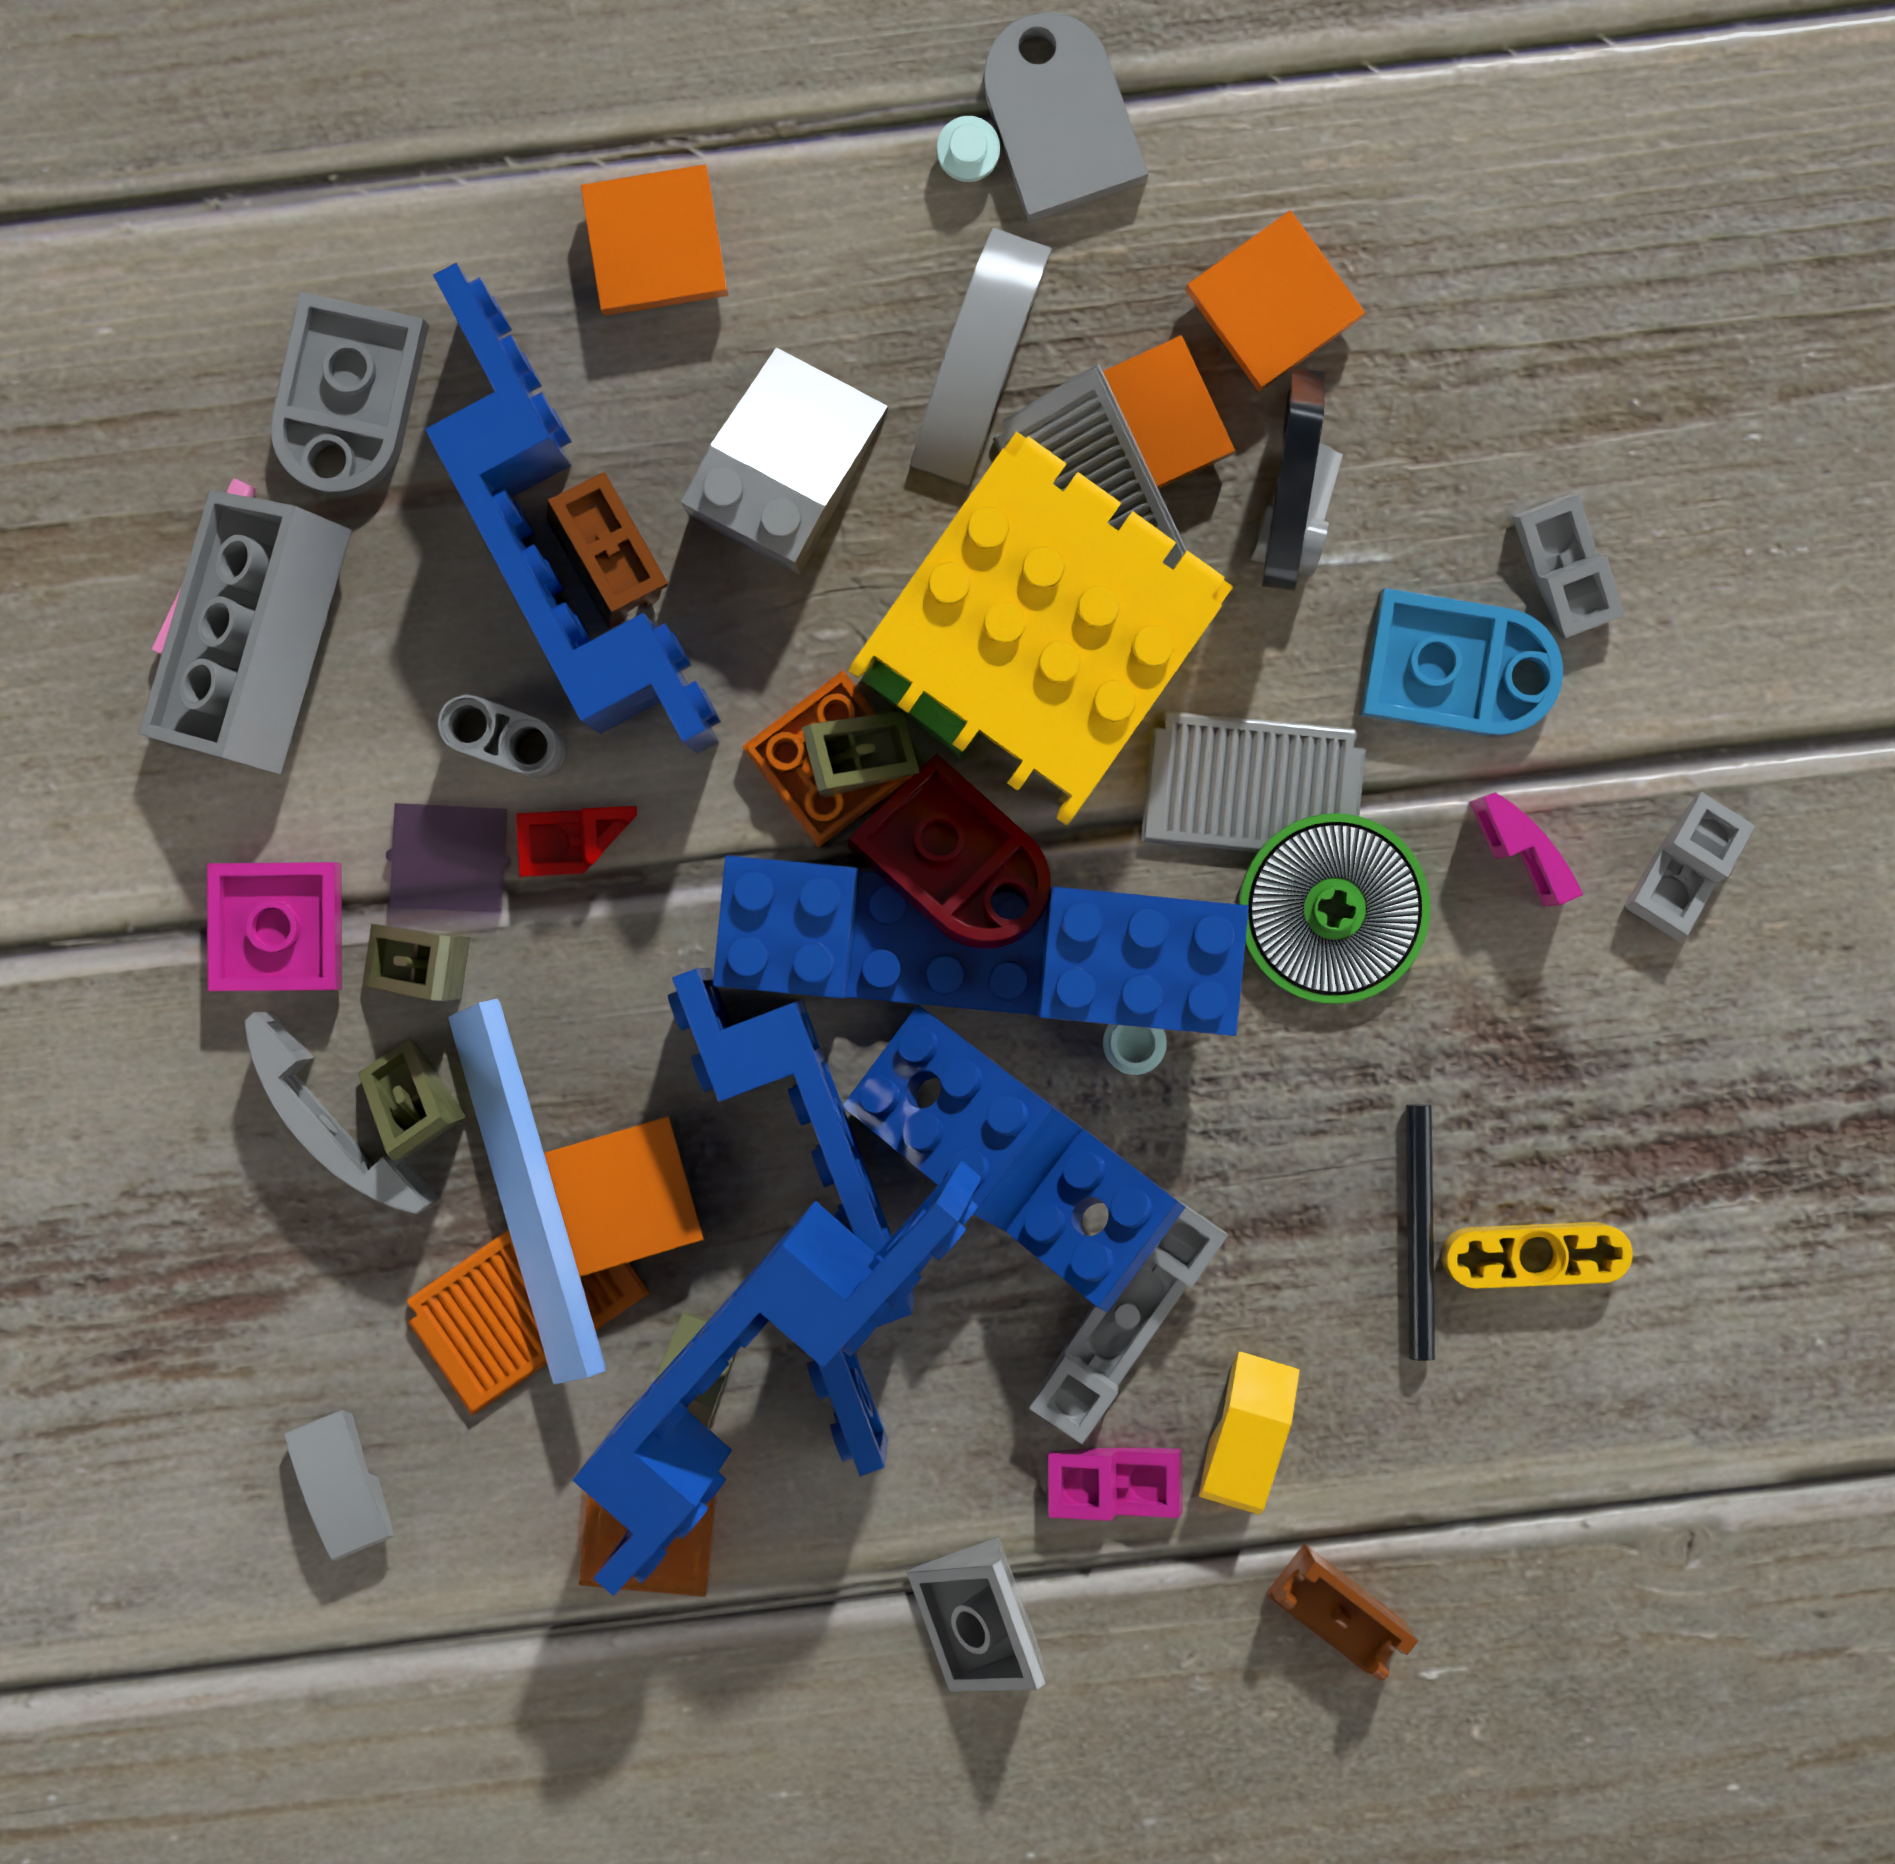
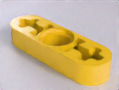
M1601 1222L1466 1227L1451 1233L1441 1249V1262L1446 1273L1463 1286L1474 1289L1610 1283L1626 1274L1633 1258L1632 1246L1627 1236L1619 1229ZM1570 1235L1568 1245L1575 1249L1596 1247L1597 1236H1601L1602 1242L1614 1247L1613 1256L1604 1257L1602 1268L1599 1269L1597 1263L1588 1258H1569L1564 1236ZM1543 1237L1552 1247L1553 1256L1551 1263L1543 1271L1537 1273L1527 1272L1520 1262V1250L1529 1239ZM1507 1238L1504 1246V1259L1509 1269L1508 1274H1502L1504 1265L1498 1261H1482L1477 1263L1476 1273L1474 1274L1470 1273L1468 1267L1457 1262L1458 1254L1468 1252L1469 1242L1475 1241L1476 1247L1484 1252L1497 1253L1503 1252L1500 1239ZM1568 1262H1570L1572 1270L1566 1272Z

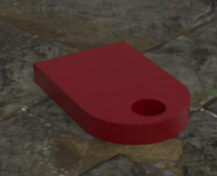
M936 753L919 769L920 773L914 774L848 838V847L937 929L953 941L979 949L1007 946L1026 936L1036 926L1045 910L1051 886L1047 860L1040 847L1026 832ZM1003 891L1015 892L1024 899L1027 911L1019 918L1005 919L993 910L991 899Z

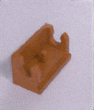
M605 472L548 499L547 522L608 629L624 622L628 617L627 613L635 607L644 603L649 608L659 600L661 590L668 586V582Z
M1305 1543L1266 1592L1271 1600L1367 1674L1370 1673L1379 1681H1383L1389 1676V1669L1385 1666L1392 1653L1398 1650L1400 1653L1408 1655L1418 1642L1407 1623Z

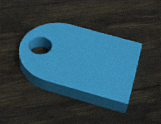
M1384 588L1379 593L1359 716L1487 737L1511 735L1537 723L1554 705L1561 690L1563 680L1561 653L1555 639L1547 628L1534 617L1524 612L1510 608ZM1519 661H1531L1541 669L1544 681L1541 690L1536 695L1523 694L1514 686L1512 672Z

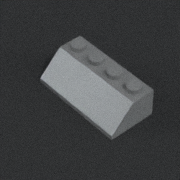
M209 490L139 735L281 775L286 755L291 745L304 693L309 683V676L322 631L327 621V614L337 579L344 563L345 552L352 530L294 505Z

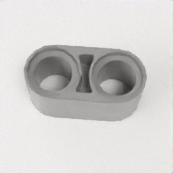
M461 695L452 698L444 704L439 713L437 726L441 738L449 747L470 757L537 779L552 776L560 770L565 762L567 747L564 737L556 728L537 717L472 695ZM482 711L487 721L484 735L476 742L465 743L460 734L461 721L470 712ZM542 732L548 744L546 754L543 759L535 764H524L519 754V746L522 739L529 733Z

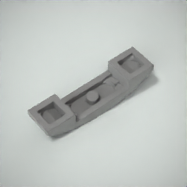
M992 227L949 340L917 438L910 468L967 488L970 487L990 430L991 419L1029 310L1031 311L1052 248Z
M273 1011L254 1012L244 1021L252 1060L271 1103L299 1142L322 1165L354 1189L396 1209L417 1214L430 1208L440 1199L404 1158L393 1161L387 1155L375 1164L297 1077L296 1074L312 1061L314 1057Z
M1183 1204L1186 1207L1110 1310L1105 1312L1094 1304L1092 1305L1029 1405V1409L1081 1444L1084 1443L1118 1394V1385L1187 1286L1193 1287L1228 1237L1225 1231L1185 1204Z

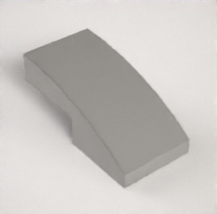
M1570 493L1512 516L1534 580L1561 638H1569L1625 616L1606 555L1597 554L1579 494Z
M1700 792L1685 809L1657 850L1624 907L1677 941L1688 936L1716 883L1728 878L1755 825L1703 792Z
M340 1410L284 1434L302 1494L331 1560H340L395 1537L379 1477L368 1472L352 1413Z

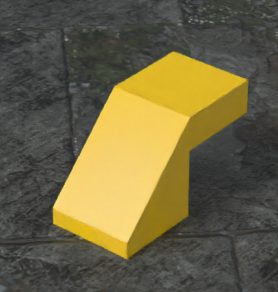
M1241 1351L1237 1353L1231 1365L1223 1417L1208 1441L1199 1497L1261 1515L1291 1428L1300 1369Z

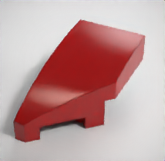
M637 806L516 813L515 827L519 878L584 874L637 816Z

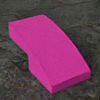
M1496 792L1470 801L1494 859L1510 857L1520 853L1543 907L1562 905L1583 895L1572 871L1547 835L1518 807Z
M1089 1448L1050 1451L1048 1453L1049 1518L1112 1521L1116 1515L1180 1518L1183 1513L1182 1449Z

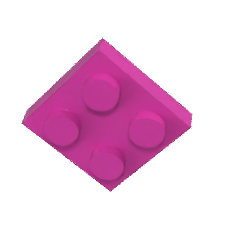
M207 863L208 991L342 990L341 863Z

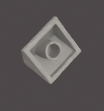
M999 1537L918 1565L907 1572L949 1692L1037 1690L1046 1684L1042 1654Z

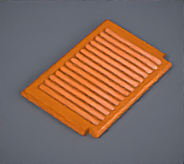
M509 1229L407 1299L409 1307L417 1314L416 1317L408 1321L409 1325L472 1416L548 1364ZM630 1262L580 1277L595 1331L650 1293Z

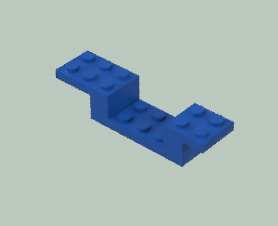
M457 263L433 274L495 392L429 426L425 430L580 721L602 734L661 702L680 739L695 753L698 754L715 745L719 741L712 727L720 723L721 719L704 688L701 689L697 681L690 684L687 683L682 671L690 667L691 663L674 632L671 633L666 623L656 627L642 613L592 640L579 615L576 612L572 613L566 602L559 603L556 594L565 590L549 559L546 556L542 557L534 544L529 547L526 538L534 535V530L517 500L512 501L511 498L570 467L571 464L562 447L572 442L555 409L551 408L544 394L540 392L534 396L532 393L534 390L542 387V384L513 336L510 334L503 338V335L511 332L512 328L495 297L491 296L481 277L470 282Z
M725 855L713 986L842 999L850 997L1037 1015L1041 1018L1237 1036L1249 905L1052 886L1040 920L1026 936L1004 947L979 949L962 945L944 935L876 872L859 871L854 867ZM1003 891L991 899L993 910L1002 918L1016 919L1027 911L1024 899L1015 892Z
M696 968L672 977L677 991L668 994V1001L680 1030H692L699 1053L691 1055V1061L702 1090L708 1092L714 1089L718 1102L794 1074L797 1084L792 1085V1088L788 1089V1094L800 1125L803 1126L812 1122L820 1143L815 1145L814 1150H811L816 1170L824 1187L835 1184L842 1204L838 1205V1211L834 1212L835 1218L873 1252L877 1253L892 1237V1233L846 1111L842 1106L843 1103L804 1000L791 1003L732 1026L717 986H713L711 968ZM913 1290L895 1309L890 1305L887 1306L875 1321L877 1327L913 1313L915 1295ZM841 1349L824 1368L812 1359L811 1362L807 1363V1368L814 1390L819 1400L830 1397L835 1410V1423L830 1424V1429L840 1458L843 1462L853 1459L860 1477L884 1468L888 1437L856 1352L849 1356Z
M961 1160L877 1253L873 1252L818 1202H813L615 1424L572 1479L573 1482L627 1528V1531L593 1578L612 1596L631 1577H634L640 1584L643 1583L666 1556L668 1551L665 1549L676 1536L682 1540L699 1522L708 1509L706 1504L725 1483L727 1478L719 1470L732 1449L694 1417L687 1407L699 1393L703 1395L727 1368L729 1365L728 1361L741 1346L743 1348L747 1347L767 1322L770 1321L823 1368L841 1349L847 1355L852 1356L877 1327L875 1321L887 1306L890 1305L895 1309L920 1281L921 1276L919 1273L934 1256L939 1261L965 1232L966 1227L963 1225L978 1207L971 1200L981 1180V1177Z

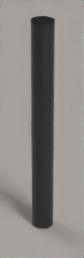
M1407 1104L1409 1359L1431 1361L1435 1360L1432 1105Z

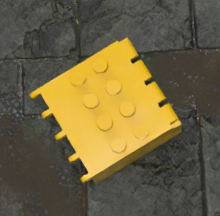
M1016 431L847 671L859 678L868 668L873 669L878 661L911 684L897 705L905 712L909 713L919 697L924 693L967 723L952 744L963 752L976 733L979 732L1021 762L1007 782L1011 787L1018 791L1031 772L1035 771L1063 791V794L1058 799V802L1062 805L1056 818L1067 826L1220 610L1222 602L1233 586L1224 580L1225 577L1188 550L1185 551L1173 569L1165 565L1163 561L1176 542L1133 511L1119 530L1112 527L1108 522L1121 505V502L1079 472L1076 473L1064 491L1059 489L1053 483L1067 463L1029 436L1025 438Z

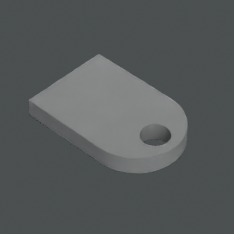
M1053 12L1027 15L1006 27L996 38L987 55L984 70V92L987 106L1027 223L1147 183L1149 174L1107 52L1097 35L1081 21L1068 15ZM1042 37L1052 44L1055 54L1046 63L1032 64L1021 56L1019 52L1020 45L1028 38Z
M299 292L271 418L273 448L280 463L291 476L315 492L334 497L353 496L366 492L388 476L394 468L402 449L429 325L423 318ZM330 446L343 448L346 455V464L342 472L333 478L319 477L315 469V461L318 454Z

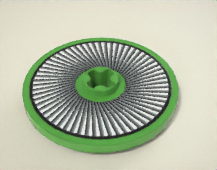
M1331 813L1306 817L1291 823L1275 833L1263 844L1250 862L1244 875L1239 895V904L1249 905L1245 945L1257 966L1270 980L1287 992L1300 998L1320 1003L1340 1004L1363 1000L1376 995L1394 984L1405 974L1417 958L1424 944L1430 922L1431 905L1428 884L1413 852L1397 835L1386 827L1370 819L1350 814ZM1335 890L1342 892L1341 903L1350 906V913L1348 918L1338 917L1334 922V926L1330 927L1326 925L1327 914L1318 911V904L1321 899H1332Z

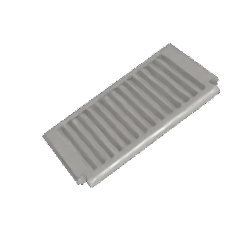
M1096 364L1003 419L1006 432L997 434L993 438L999 453L1006 447L1016 431L1025 438L1029 436L1067 463L1053 483L1059 489L1064 491L1076 473L1079 472L1121 502V505L1108 522L1112 527L1119 530L1133 511L1176 542L1163 561L1171 569L1174 568L1187 549L1100 364Z
M1164 711L1162 716L1164 729H1151L1141 841L1257 853L1263 844L1275 833L1295 821L1319 814L1360 815L1366 749L1354 747V741L1357 739L1356 729Z

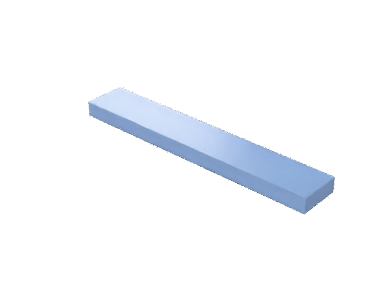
M498 999L477 1003L448 1016V1020L553 1384L588 1378L605 1372L606 1366L501 1003Z

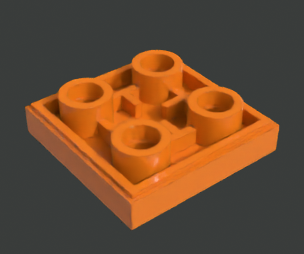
M706 164L580 185L600 309L604 316L729 296L709 172Z
M1291 210L1189 282L1185 289L1258 392L1264 390L1361 320L1365 314V311Z
M1182 335L1103 371L1158 489L1234 454L1233 444Z
M844 670L742 746L819 849L901 788L913 776L823 798L818 792L802 727L814 723L877 715Z
M669 1116L544 1153L580 1277L704 1240Z

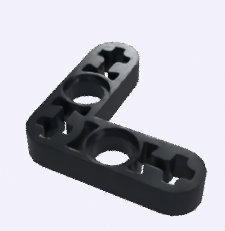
M1292 368L1284 416L1282 456L1262 587L1293 591L1296 588L1324 417L1325 387L1324 372L1297 368Z

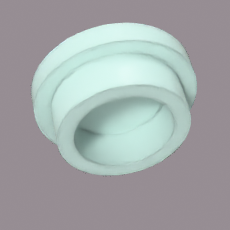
M975 116L958 117L950 121L940 132L937 141V157L942 169L950 177L962 182L978 181L988 176L998 163L1000 155L999 138L994 128L985 120Z
M1108 1024L1103 1035L1102 1044L1104 1054L1114 1068L1126 1074L1140 1075L1153 1070L1161 1062L1165 1055L1167 1041L1164 1029Z

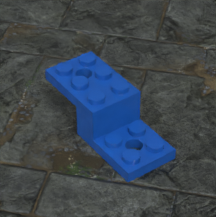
M919 1004L842 1105L937 1185L943 1181L961 1160L981 1177L971 1197V1200L978 1205L973 1215L1008 1233L1091 1303L1105 1312L1110 1310L1186 1208L1056 1106L1018 1081ZM939 1078L941 1091L938 1099L929 1107L919 1108L917 1103L919 1088L925 1081ZM1104 1203L1108 1209L1106 1226L1098 1234L1086 1236L1081 1226L1084 1212L1094 1204Z

